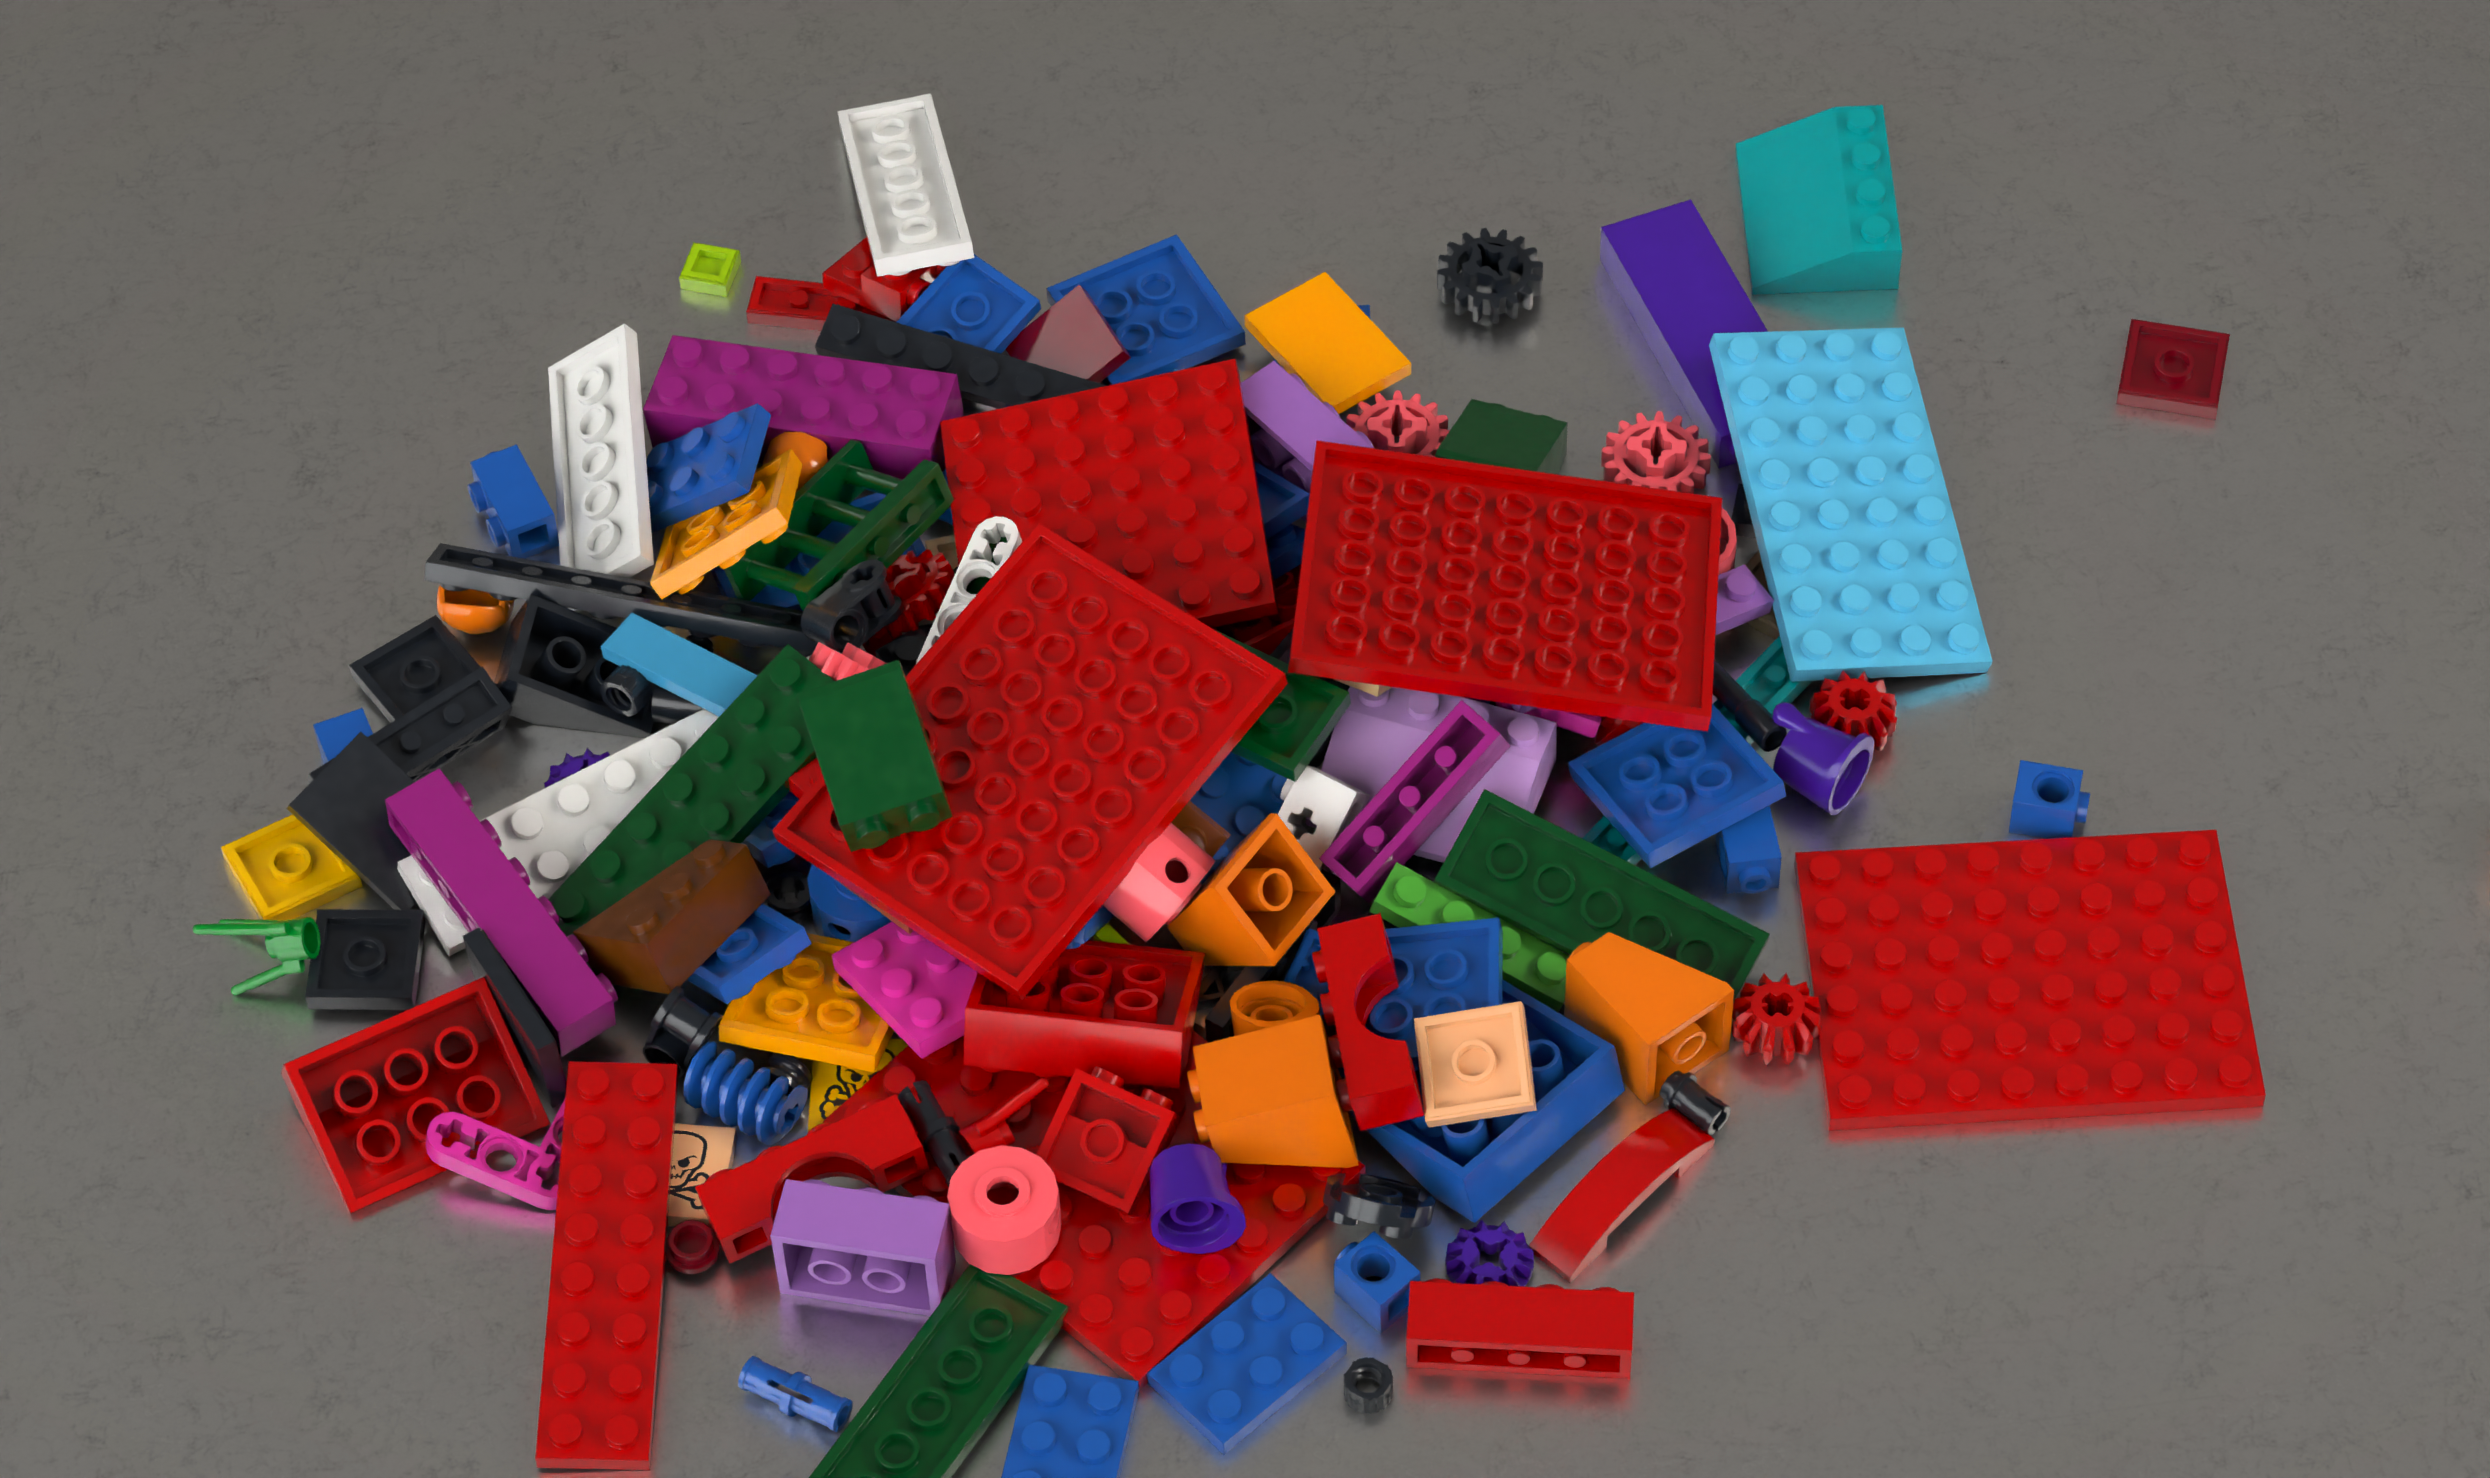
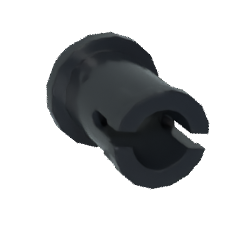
M1679 1070L1675 1071L1666 1079L1660 1090V1097L1665 1100V1107L1668 1110L1672 1108L1679 1110L1709 1135H1713L1715 1131L1718 1132L1728 1120L1731 1114V1107L1696 1083L1697 1078L1693 1073L1688 1072L1684 1074Z

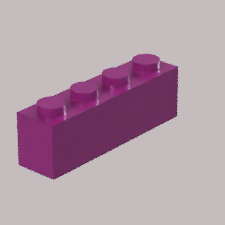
M1461 700L1319 859L1366 902L1370 903L1380 892L1396 862L1404 866L1511 745L1496 729Z

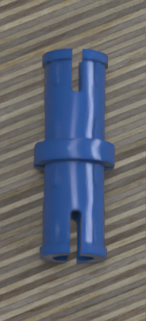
M752 1356L743 1366L739 1376L738 1387L740 1389L750 1391L779 1405V1411L787 1416L794 1417L799 1414L838 1433L844 1428L851 1415L852 1400L846 1397L842 1398L813 1384L812 1378L800 1371L791 1374L763 1362L756 1356ZM783 1385L811 1398L813 1402L809 1404L779 1390L778 1386Z

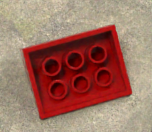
M1088 940L1078 948L1065 949L1022 1001L978 973L965 1007L963 1065L980 1067L989 1072H1002L1005 1070L1030 1072L1043 1078L1072 1077L1076 1068L1091 1075L1096 1066L1125 1080L1124 1083L1139 1084L1151 1090L1180 1089L1189 1055L1205 964V953Z
M484 977L283 1064L281 1070L282 1077L301 1119L350 1214L449 1170L433 1162L426 1151V1136L429 1123L442 1113H461L518 1138L527 1136L551 1124ZM451 1132L449 1137L442 1138V1145L451 1147L455 1141L460 1142V1135ZM476 1141L474 1151L470 1150L471 1159L477 1157V1151L481 1142Z

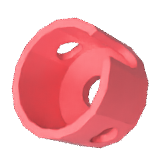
M1170 823L1165 831L1147 846L1136 860L1128 875L1102 905L1147 942L1164 924H1170L1202 886L1200 881L1208 873L1215 860Z
M1000 1145L976 1152L964 1160L952 1175L947 1200L950 1206L953 1239L956 1249L969 1264L986 1273L1011 1275L1028 1271L1048 1258L1059 1241L1062 1223L1059 1190L1055 1175L1040 1156L1024 1148ZM1010 1183L1019 1190L1017 1198L1010 1204L998 1205L991 1202L987 1197L988 1190L1009 1186Z

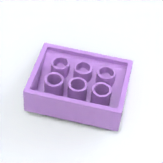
M1350 686L1348 692L1351 704L1334 727L1321 771L1371 795L1367 804L1461 700L1496 729L1511 745L1413 855L1444 863L1484 789L1534 814L1556 763L1557 722L1459 696L1392 687L1376 697ZM1306 817V825L1316 828L1317 825L1310 821L1311 817Z

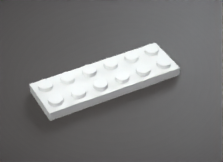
M931 94L837 111L877 277L889 274L900 276L915 269L936 265L952 266L962 260L974 258L971 237Z
M622 324L548 367L560 565L630 578L654 565L637 333L626 324Z

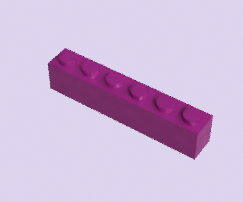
M439 768L385 799L389 826L467 931L471 932L478 927L485 931L555 1038L561 1057L616 1025L614 1002L618 1000V996L611 982L603 973L595 976L586 964L589 959L581 942L574 934L565 936L557 925L559 917L550 901L544 895L539 898L535 896L528 886L530 885L529 876L516 857L507 859L499 848L502 846V843L495 828L487 819L481 822L471 811L473 809L472 801L460 782L456 781L451 784Z

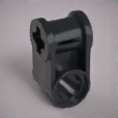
M878 560L861 562L850 568L839 581L819 597L810 601L801 616V627L804 635L814 642H820L842 653L847 643L860 648L883 627L897 620L904 610V604L898 595L892 594L885 580L887 570L884 564Z
M676 986L655 1014L650 1024L652 1027L643 1047V1055L649 1063L677 1064L678 1078L682 1077L689 1068L692 1058L699 1049L710 1040L723 1017L717 1011L712 1014L708 1013L684 996L685 990L680 986Z

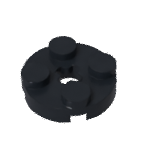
M1346 1173L1333 1174L1327 1178L1323 1203L1328 1206L1326 1218L1332 1222L1349 1226L1358 1225L1359 1221L1380 1225L1379 1232L1381 1234L1397 1239H1411L1414 1228H1424L1431 1224L1435 1198L1430 1195L1423 1202L1420 1201L1421 1189L1393 1179L1361 1174L1359 1184L1345 1186L1343 1182Z

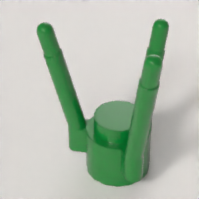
M311 917L287 920L221 919L218 923L196 924L192 928L193 933L197 935H265V945L269 956L273 959L278 958L282 964L231 987V993L235 996L287 974L303 973L305 971L304 960L315 959L320 951V932L315 920Z

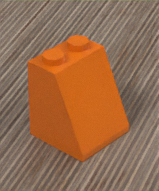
M1270 813L1224 858L1167 928L1185 951L1205 953L1204 966H1275L1336 891L1278 814Z
M1610 932L1593 943L1585 942L1579 945L1569 958L1566 959L1564 1016L1615 1046L1623 1082L1645 1106L1660 1097L1662 1085L1675 1071L1679 1070L1684 1074L1688 1072L1694 1074L1729 1051L1734 989L1727 982Z
M1320 1014L1193 1046L1196 1069L1187 1071L1193 1099L1195 1103L1201 1102L1202 1109L1193 1112L1195 1125L1201 1143L1210 1141L1213 1150L1220 1157L1221 1163L1350 1168L1359 1165L1349 1111L1343 1112L1336 1085V1080L1342 1079L1339 1070L1335 1069L1328 1036Z

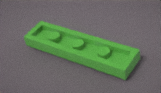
M1398 862L1394 865L1369 911L1373 914L1381 913L1382 919L1399 928L1499 918ZM1499 918L1503 930V980L1559 1012L1565 1001L1566 959L1569 958V955Z

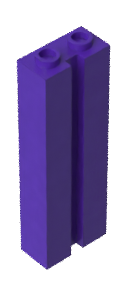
M1691 199L1601 227L1600 261L1693 425L1699 427L1698 433L1700 437L1708 440L1710 455L1718 469L1736 464L1735 450L1709 343L1713 333L1768 332L1767 328Z

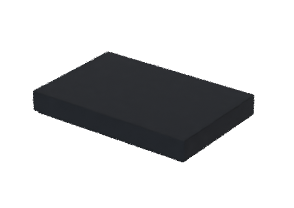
M360 732L286 809L394 910H410L416 903L397 869L398 862L411 856V854L389 826L385 799L413 784L414 781L368 737Z
M478 927L462 936L474 979L485 978L523 1064L551 1107L554 1108L563 1103L566 1097L567 1085L556 1040L485 931Z

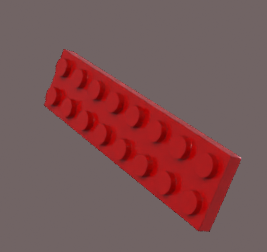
M568 1061L535 1455L537 1468L650 1470L679 1075L677 1064Z

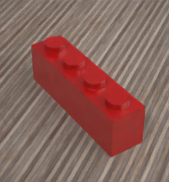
M1440 1278L1426 1281H1410L1406 1367L1630 1379L1634 1292H1620L1611 1287H1599L1593 1290L1564 1289L1554 1284H1544L1538 1287L1508 1286L1497 1281H1489L1482 1284L1452 1283Z

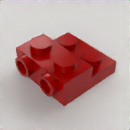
M866 237L822 273L823 287L834 294L897 322L947 266L936 265L915 269L900 276L889 274L877 277L868 238Z
M1095 1066L1090 1075L1076 1068L1036 1155L1040 1156L1052 1169L1056 1182L1132 1216L1150 1178L1151 1164L1156 1156L1168 1149L1181 1121V1117L1170 1110L1174 1101L1146 1088L1143 1089L1141 1096H1137L1122 1089L1121 1087L1125 1080L1107 1070Z

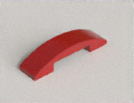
M1674 1108L1652 1118L1614 1147L1565 1197L1529 1244L1530 1249L1533 1250V1255L1571 1283L1607 1248V1236L1672 1174L1679 1179L1714 1145L1715 1139Z

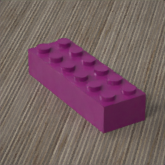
M672 335L643 407L652 448L660 443H667L688 434L697 427L702 428L718 421L731 412H738L758 403L771 414L758 463H763L771 439L784 432H803L822 440L826 444L828 461L850 440L860 441L874 471L904 479L924 459L938 463L943 472L945 456L940 421L964 415L957 374Z

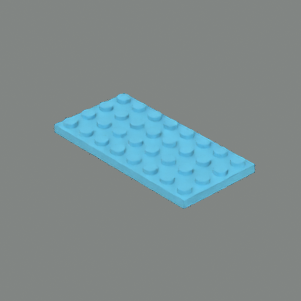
M1904 327L1713 333L1709 348L1769 594L1774 599L1772 606L1791 682L1824 680V678L1838 680L1843 670L1850 678L1857 679L1864 670L1868 678L1987 673L1993 661Z

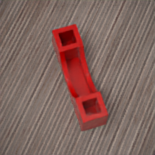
M1381 913L1317 928L1321 950L1312 952L1319 983L1327 982L1329 988L1328 993L1320 994V999L1327 1026L1336 1025L1337 1035L1328 1037V1042L1335 1069L1344 1068L1345 1078L1336 1080L1343 1112L1354 1111L1360 1131L1425 1116L1416 1071L1406 1041L1381 1037L1365 1027L1367 1018L1374 1006L1384 996L1399 987L1391 944Z
M895 1094L884 1100L875 1099L862 1105L856 1113L834 1123L826 1122L812 1128L806 1136L789 1144L767 1148L756 1159L735 1169L720 1170L712 1174L706 1182L696 1186L695 1189L710 1225L729 1264L772 1245L770 1235L786 1179L804 1182L810 1179L821 1180L830 1177H849L862 1181L884 1193L929 1172L930 1169L923 1146Z

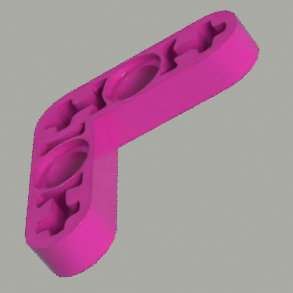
M565 1099L540 1147L464 1114L445 1112L436 1116L429 1123L426 1136L427 1154L439 1166L540 1209L556 1210L558 1184H555L551 1190H547L542 1187V1181H547L550 1178L556 1161L560 1163L562 1144L558 1136L563 1131ZM451 1132L460 1135V1142L455 1141L451 1147L442 1145V1138L449 1137ZM479 1141L481 1144L477 1151V1157L473 1160L470 1158V1150L474 1151L475 1143ZM502 1150L513 1155L516 1165L508 1171H495L488 1166L485 1158L494 1151Z

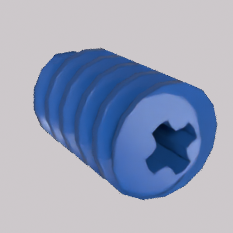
M714 1041L706 1043L692 1058L687 1070L683 1090L685 1102L695 1109L703 1108L704 1113L713 1118L721 1117L722 1122L731 1127L739 1126L740 1131L748 1136L757 1135L758 1140L766 1145L776 1144L782 1140L800 1118L808 1098V1089L799 1085L788 1095V1078L784 1076L778 1077L770 1086V1069L762 1067L752 1077L754 1062L752 1060L744 1058L734 1067L736 1061V1053L730 1049L723 1050L716 1058L718 1044Z

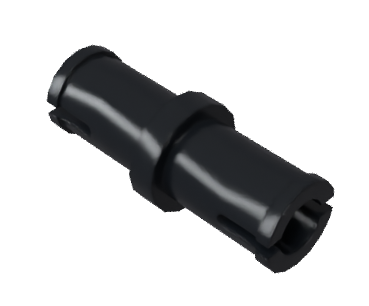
M923 1080L917 1081L913 1085L918 1092L917 1096L921 1103L916 1101L908 1086L897 1097L918 1132L917 1136L924 1152H930L945 1178V1183L949 1187L950 1179L957 1170L955 1165L960 1166L970 1155L958 1137L960 1127L955 1119L945 1115L931 1091L929 1083Z

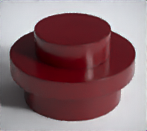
M697 1220L681 1222L672 1229L667 1237L665 1256L669 1265L678 1272L684 1274L704 1272L712 1267L719 1257L720 1243L713 1229L703 1222Z

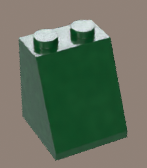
M1471 399L1439 446L1435 457L1559 474L1567 454L1568 422L1556 420L1546 415H1535L1507 408L1497 403H1487Z
M899 660L796 694L840 828L851 852L862 848L872 849L886 843L888 839L900 836L903 833L932 829L939 822L953 817L920 711Z

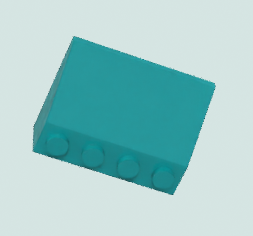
M1883 105L1833 107L1736 143L1735 151L1752 295L1890 290L1899 288L1902 244Z

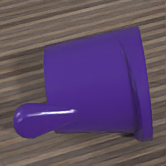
M1782 702L1777 704L1773 710L1772 719L1777 725L1790 729V731L1782 741L1776 754L1773 771L1785 784L1830 815H1837L1853 800L1867 776L1874 752L1872 736L1866 733H1861L1857 737L1809 717H1804L1790 703Z
M1188 1143L1170 1147L1154 1158L1150 1167L1151 1229L1153 1237L1160 1245L1174 1251L1205 1254L1227 1248L1242 1236L1246 1228L1244 1209L1238 1200L1230 1195L1225 1177L1228 1163H1221L1220 1157L1213 1149L1204 1145Z

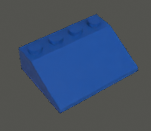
M1502 980V1004L1522 1001L1525 1007L1537 1111L1430 1128L1425 1122V1116L1367 1130L1437 1200L1474 1223L1625 1091L1614 1045ZM1415 1070L1423 1105L1420 1070ZM1349 1111L1350 1115L1356 1120L1354 1111Z

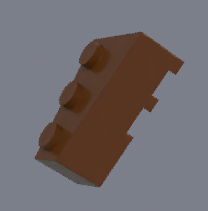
M709 839L575 930L573 934L584 947L589 959L588 963L595 976L603 973L613 985L670 994L676 986H681L771 893L746 844Z

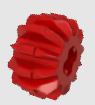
M1843 670L1837 682L1824 678L1819 692H1815L1810 700L1809 712L1811 713V719L1857 737L1861 733L1872 736L1874 749L1882 751L1887 743V737H1892L1893 732L1896 730L1897 717L1895 714L1897 702L1895 694L1886 693L1887 688L1885 687L1884 679L1870 683L1868 682L1865 670L1858 679L1850 678Z
M1765 973L1759 979L1758 986L1745 982L1744 987L1740 991V998H1735L1733 1002L1732 1035L1734 1041L1743 1042V1050L1746 1057L1759 1052L1762 1053L1766 1066L1772 1061L1773 1057L1780 1056L1790 1065L1795 1053L1808 1056L1813 1046V1040H1818L1822 1030L1819 997L1809 996L1807 982L1794 986L1790 985L1787 973L1781 977L1779 982H1772Z

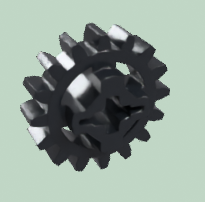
M1482 228L1480 237L1475 239L1465 232L1462 234V245L1449 242L1447 244V255H1439L1437 289L1442 290L1443 303L1450 304L1455 302V314L1458 316L1467 310L1471 311L1473 322H1478L1483 315H1490L1492 322L1498 323L1502 313H1506L1512 319L1518 318V306L1530 310L1533 307V296L1541 295L1543 262L1537 261V249L1535 247L1525 249V238L1522 236L1515 238L1513 241L1507 240V230L1502 229L1497 237H1490L1487 228Z

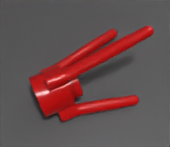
M1034 1077L989 1114L959 1130V1138L968 1154L972 1156L983 1149L1014 1144L1015 1138L1005 1120L1046 1089L1051 1078ZM1041 1144L1024 1149L1036 1154Z

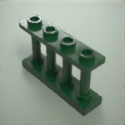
M852 439L795 493L793 508L786 531L767 544H763L760 540L745 549V555L738 562L724 569L738 599L751 601L766 585L795 594L802 611H804L810 601L819 597L839 581L853 566L868 560L881 561L886 569L891 566L951 506L954 498L938 463L924 459L904 479L874 471L862 443ZM865 489L886 495L871 511L849 504ZM832 521L854 527L839 543L817 537ZM799 553L821 559L805 576L784 569Z

